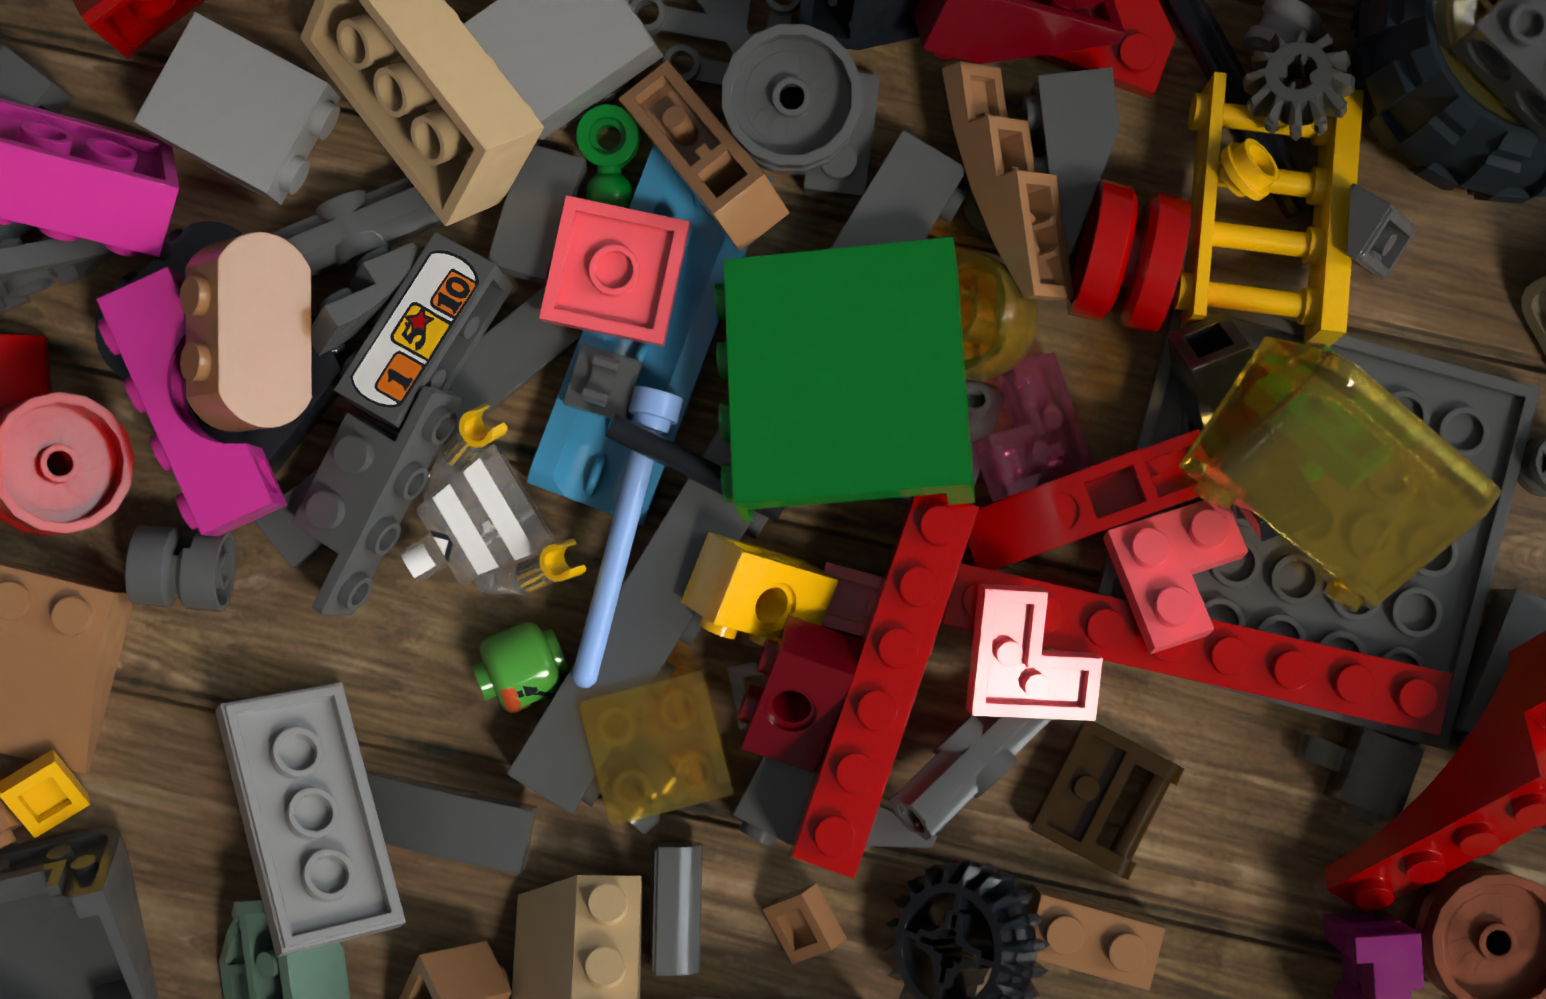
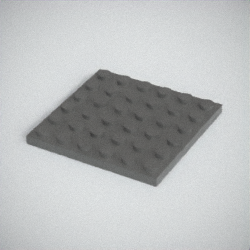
M1173 304L1133 451L1144 449L1193 431L1176 382L1166 334L1180 329L1181 310L1173 309ZM1207 307V315L1204 319L1226 311L1251 344L1259 387L1322 348L1303 345L1305 325H1300L1296 321L1270 314ZM1343 335L1329 348L1424 425L1411 444L1348 489L1322 469V473L1316 481L1308 482L1321 502L1322 518L1261 542L1245 517L1237 519L1232 512L1248 553L1240 560L1205 570L1192 576L1212 620L1452 673L1440 736L1211 684L1206 685L1447 750L1541 388ZM1274 428L1280 443L1287 452L1291 449L1293 443ZM1301 460L1296 464L1297 469L1303 463ZM1219 489L1113 527L1112 529L1222 495ZM1106 549L1095 593L1127 600Z

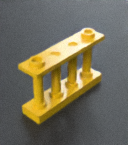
M1214 72L1203 91L1193 94L1188 115V129L1197 131L1185 272L1180 273L1172 298L1173 309L1181 310L1180 328L1203 320L1207 315V307L1295 317L1298 324L1305 325L1303 345L1324 347L1327 345L1330 347L1347 331L1352 259L1347 256L1350 188L1353 183L1357 185L1364 90L1355 89L1354 93L1344 97L1347 101V113L1343 116V119L1326 116L1328 129L1324 132L1323 136L1314 131L1310 124L1302 126L1303 133L1301 137L1310 138L1311 144L1318 146L1317 167H1312L1310 172L1278 169L1279 179L1271 184L1270 193L1306 197L1307 204L1314 205L1312 227L1309 226L1305 232L1214 221L1217 187L1228 188L1220 174V167L1223 165L1220 162L1222 128L1269 133L1265 130L1264 120L1266 116L1253 117L1248 111V105L1225 102L1227 73ZM1283 125L1273 134L1290 136L1289 125ZM1212 246L1301 257L1302 263L1309 265L1308 287H1303L1301 292L1210 282Z

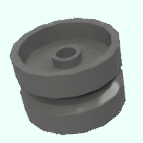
M778 24L753 34L733 54L722 79V112L728 132L758 167L775 174L804 175L828 165L848 145L862 110V80L852 55L832 35L807 24ZM789 90L793 97L798 92H801L804 96L802 105L793 110L783 107L780 103V93Z

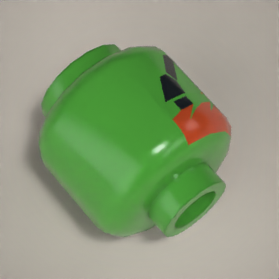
M532 621L522 622L485 637L481 641L479 649L482 662L471 666L484 700L487 701L497 697L502 708L510 713L519 712L553 698L562 685L561 677L569 674L566 660L552 628L542 631Z

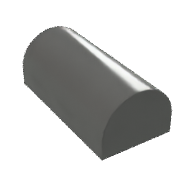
M653 840V843L650 844L648 964L656 976L690 975L700 972L703 844L700 842Z

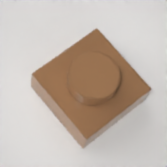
M817 883L779 897L762 909L792 964L829 952L847 939Z

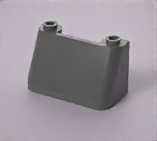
M108 826L96 827L0 850V999H157V985L129 854L118 829Z

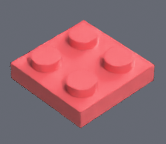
M566 195L539 319L542 322L664 347L689 235L690 222Z

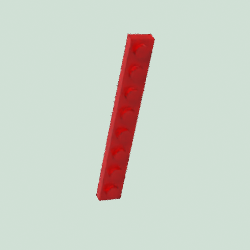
M962 563L960 564L941 624L974 631L979 584L1042 587L1048 592L1042 647L1059 651L1095 652L1104 661L1439 736L1453 675L1444 671L1212 619L1211 622L1214 630L1208 636L1149 655L1127 600Z

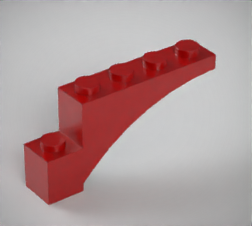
M1546 631L1508 652L1510 664L1481 718L1452 759L1427 788L1392 822L1365 843L1324 868L1327 890L1369 914L1375 910L1390 906L1395 900L1428 883L1439 881L1447 873L1480 856L1495 852L1501 845L1534 828L1546 825Z

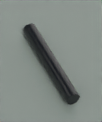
M618 414L615 415L605 437L723 495L720 465ZM784 507L753 509V511L776 522Z

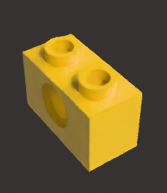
M708 532L681 603L702 616L699 625L707 631L729 639H735L738 631L749 633L748 638L751 641L763 646L768 634L779 638L788 614L821 625L839 580L805 560Z

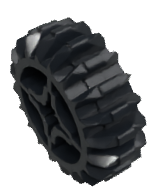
M968 859L952 860L951 863L935 864L930 868H925V876H917L913 880L907 881L910 895H902L900 898L893 900L901 917L893 918L885 924L896 934L895 943L890 944L884 951L896 956L897 967L888 976L896 980H903L905 984L899 999H1034L1040 996L1031 978H1040L1048 972L1036 960L1037 952L1043 951L1050 944L1041 938L1036 939L1034 929L1045 918L1037 913L1027 912L1028 905L1034 894L1028 893L1025 890H1015L1017 876L1010 875L1007 872L997 873L996 865L991 863L970 862ZM990 968H992L991 974L985 986L976 995L977 986L984 984V979L987 974V971Z

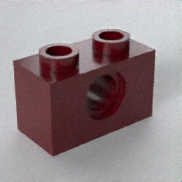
M788 614L779 638L768 634L756 667L757 672L765 674L760 687L748 684L737 716L738 721L747 723L741 749L814 773L855 676L861 639Z

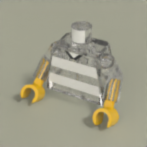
M484 403L463 414L459 421V431L441 450L428 476L427 483L422 490L424 502L416 509L429 534L400 551L401 557L412 576L418 583H421L449 566L460 585L468 586L474 584L484 594L528 595L554 582L564 581L585 573V564L570 568L565 562V550L567 547L576 545V540L567 539L557 542L503 449L495 444L486 448L487 444L506 434L508 428L505 422L493 427L490 431L484 426L482 415L490 407L488 403Z

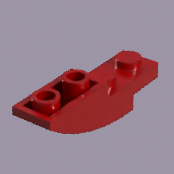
M1197 429L1150 447L1138 449L980 508L968 540V546L976 567L994 571L1221 489L1200 430Z

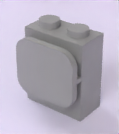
M497 0L464 23V26L483 50L494 60L501 73L524 102L532 108L535 116L544 126L539 136L541 140L558 129L570 128L579 123L586 112L614 99L625 90L629 80L664 57L627 0Z
M194 12L136 116L134 123L151 136L200 161L215 172L282 205L288 193L291 195L295 194L303 185L310 168V162L306 159L318 138L325 140L334 129L340 114V107L337 106V103L341 97L326 81Z

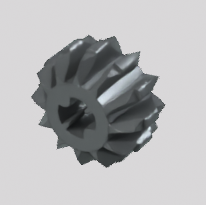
M1303 27L1295 35L1296 42L1287 43L1283 37L1275 33L1270 40L1272 53L1255 50L1251 57L1252 68L1255 71L1247 73L1243 79L1244 91L1252 95L1247 102L1250 115L1253 117L1266 116L1264 120L1265 130L1270 135L1278 131L1283 125H1289L1290 137L1295 141L1303 133L1302 126L1309 124L1314 131L1323 136L1324 132L1328 129L1326 116L1343 119V116L1347 113V101L1344 97L1351 95L1355 91V77L1346 73L1350 68V56L1346 50L1332 52L1333 39L1328 33L1313 44L1309 43L1308 32ZM1298 79L1302 80L1303 87L1306 86L1308 81L1310 82L1308 87L1300 90L1296 89L1295 82H1292L1291 86L1288 87V83Z

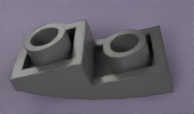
M534 145L509 189L488 258L504 274L546 286L566 195L578 196L587 175L586 159Z
M413 242L393 251H389L386 246L369 252L356 263L355 267L358 271L348 287L331 294L318 305L317 309L320 313L311 326V345L319 356L355 336L375 318L378 310L393 296L420 253Z

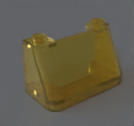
M1265 336L1179 465V467L1199 482L1194 491L1201 498L1228 512L1232 504L1252 511L1323 567L1319 575L1328 583L1323 593L1340 606L1355 613L1361 605L1371 609L1377 607L1485 517L1501 494L1500 488L1357 365L1323 348Z

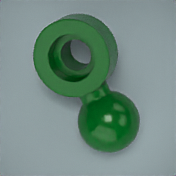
M611 104L599 105L586 112L577 127L578 147L585 158L597 167V174L588 182L584 197L586 200L629 208L634 192L627 178L621 175V167L628 164L635 157L639 149V129L633 117L623 108ZM607 128H614L621 135L620 143L613 149H604L599 145V135Z

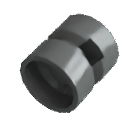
M150 524L138 525L133 532L126 559L125 579L129 601L133 605L168 608L177 599H180L186 609L214 612L224 611L230 602L236 574V544L233 534L230 531L219 537L201 535L199 529L196 528L192 529L187 537H184L178 527Z

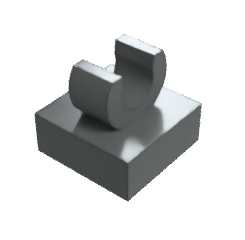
M582 343L563 404L611 420L614 419L616 414L627 418L634 387L638 384L643 363Z

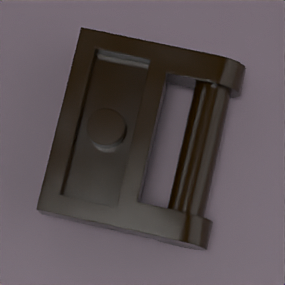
M1082 720L1028 828L1119 877L1129 880L1137 864L1132 861V858L1170 783L1177 786L1185 769L1094 721ZM1136 764L1147 770L1148 773L1110 848H1107L1097 843L1096 840Z

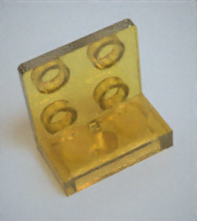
M704 668L581 702L580 711L608 822L611 825H619L734 795L735 786Z

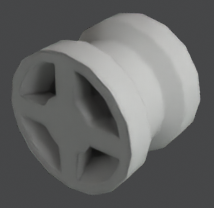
M1265 0L1261 7L1263 18L1259 24L1250 27L1243 41L1253 54L1255 50L1272 53L1270 40L1275 33L1283 37L1287 43L1296 42L1295 35L1303 27L1308 32V39L1313 38L1323 24L1322 18L1315 10L1299 0Z

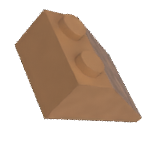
M0 563V753L34 761L53 749L71 771L83 774L90 773L133 608L126 590L21 564Z

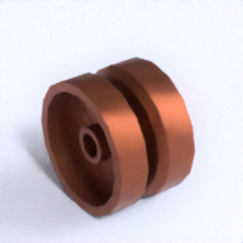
M1484 863L1464 864L1447 873L1439 881L1422 886L1415 894L1406 924L1421 933L1423 976L1437 989L1455 999H1546V890L1539 883Z

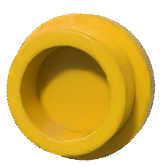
M1249 138L1241 144L1236 142L1230 143L1221 151L1223 165L1220 167V174L1225 185L1232 193L1238 197L1247 196L1255 201H1260L1270 194L1271 184L1279 179V170L1273 157L1263 145Z

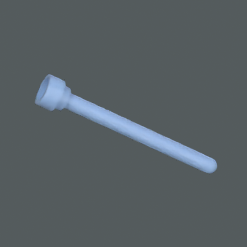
M635 386L628 412L634 415L632 422L660 436L668 435L670 424L676 425L678 422L683 399L662 390ZM631 450L572 672L574 683L581 688L593 686L598 678L654 464L653 460Z

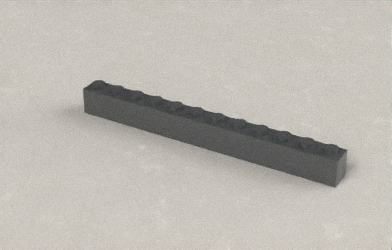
M903 130L830 249L928 239L939 218L951 223L968 195L969 191L960 186L966 174L965 167ZM719 428L702 457L722 466L724 463H731V440L723 441ZM688 479L621 587L597 681L589 688L577 686L572 679L573 665L507 775L570 814L578 808L581 801L592 807L611 777V774L603 770L602 767L614 747L625 753L644 723L642 719L635 716L647 694L658 700L675 673L677 667L667 661L680 640L691 646L702 629L699 625L702 616L682 604L681 600L708 532L742 541L745 534L756 540L769 518L753 511V521L743 522L733 502H725L723 495Z

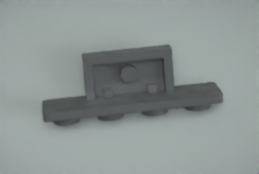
M425 386L420 391L398 437H395L359 414L346 413L292 521L293 525L338 553L312 606L320 614L352 615L368 599L373 588L372 578L383 556L396 544L401 532L400 523L411 501L424 489L429 476L428 468L440 444L450 437L457 422L456 413L462 403L460 396L451 391Z

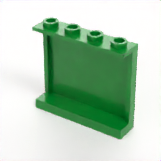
M953 237L724 259V282L715 283L714 298L718 320L726 321L727 342H718L716 353L719 377L721 380H728L729 402H720L719 425L723 441L731 440V463H724L721 466V484L725 502H733L743 522L753 521V509L944 493L947 495L949 505L975 503L958 261Z

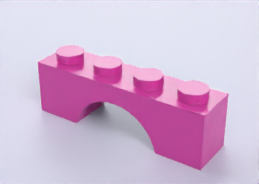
M166 267L96 299L104 315L103 319L98 320V327L110 351L114 355L121 353L130 374L129 377L124 378L127 394L140 413L147 412L156 432L155 435L150 437L152 450L164 470H173L182 490L181 493L176 495V502L182 517L191 529L198 528L201 535L219 537L287 506V503L261 447L247 443H221L204 432L193 418L187 404L185 379L180 368L181 353L186 344V314L183 312L180 304V291L185 276Z

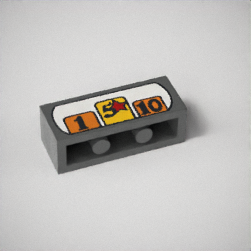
M437 232L433 234L426 247L419 249L420 253L394 297L389 299L378 310L374 319V328L360 350L351 354L345 361L340 373V381L334 389L357 410L400 433L422 388L427 386L446 391L450 389L514 287L495 263Z

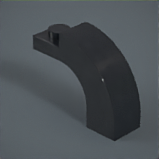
M1226 311L1166 334L1176 382L1192 430H1200L1221 486L1220 491L1225 495L1236 518L1245 517L1261 542L1321 519L1322 510L1319 497L1284 450L1273 426L1248 406L1259 388L1253 349Z

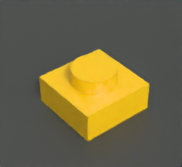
M53 749L0 781V798L34 838H37L90 805L87 790Z

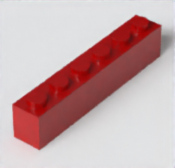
M943 494L910 496L860 642L855 676L826 742L788 853L789 856L855 879L979 510L978 506L969 503L949 505L947 496Z

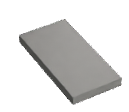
M342 682L220 704L215 712L276 958L399 928L405 924L403 909Z

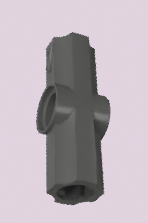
M406 177L369 193L365 190H356L336 196L319 205L316 209V215L271 234L287 240L298 249L311 269V279L337 267L341 270L356 268V263L369 252L386 246L390 251V245L443 223Z
M970 715L932 751L935 756L889 799L895 810V816L910 832L918 834L925 841L932 838L960 812V809L973 796L975 799L980 797L1001 779L1017 762L1014 756L1051 719Z

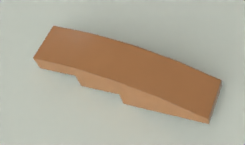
M963 61L942 68L953 131L971 191L992 241L1024 299L1057 301L1073 299L1074 293L1057 175L1035 172L1029 123L1026 120L1008 118L1001 68Z

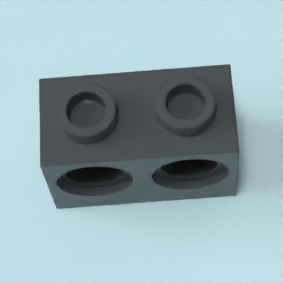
M1499 0L1450 49L1545 144L1546 0Z

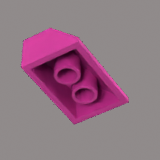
M0 98V225L18 222L38 227L43 234L61 241H75L79 237L104 243V246L110 251L128 257H138L142 253L160 256L179 191L172 146L160 140Z

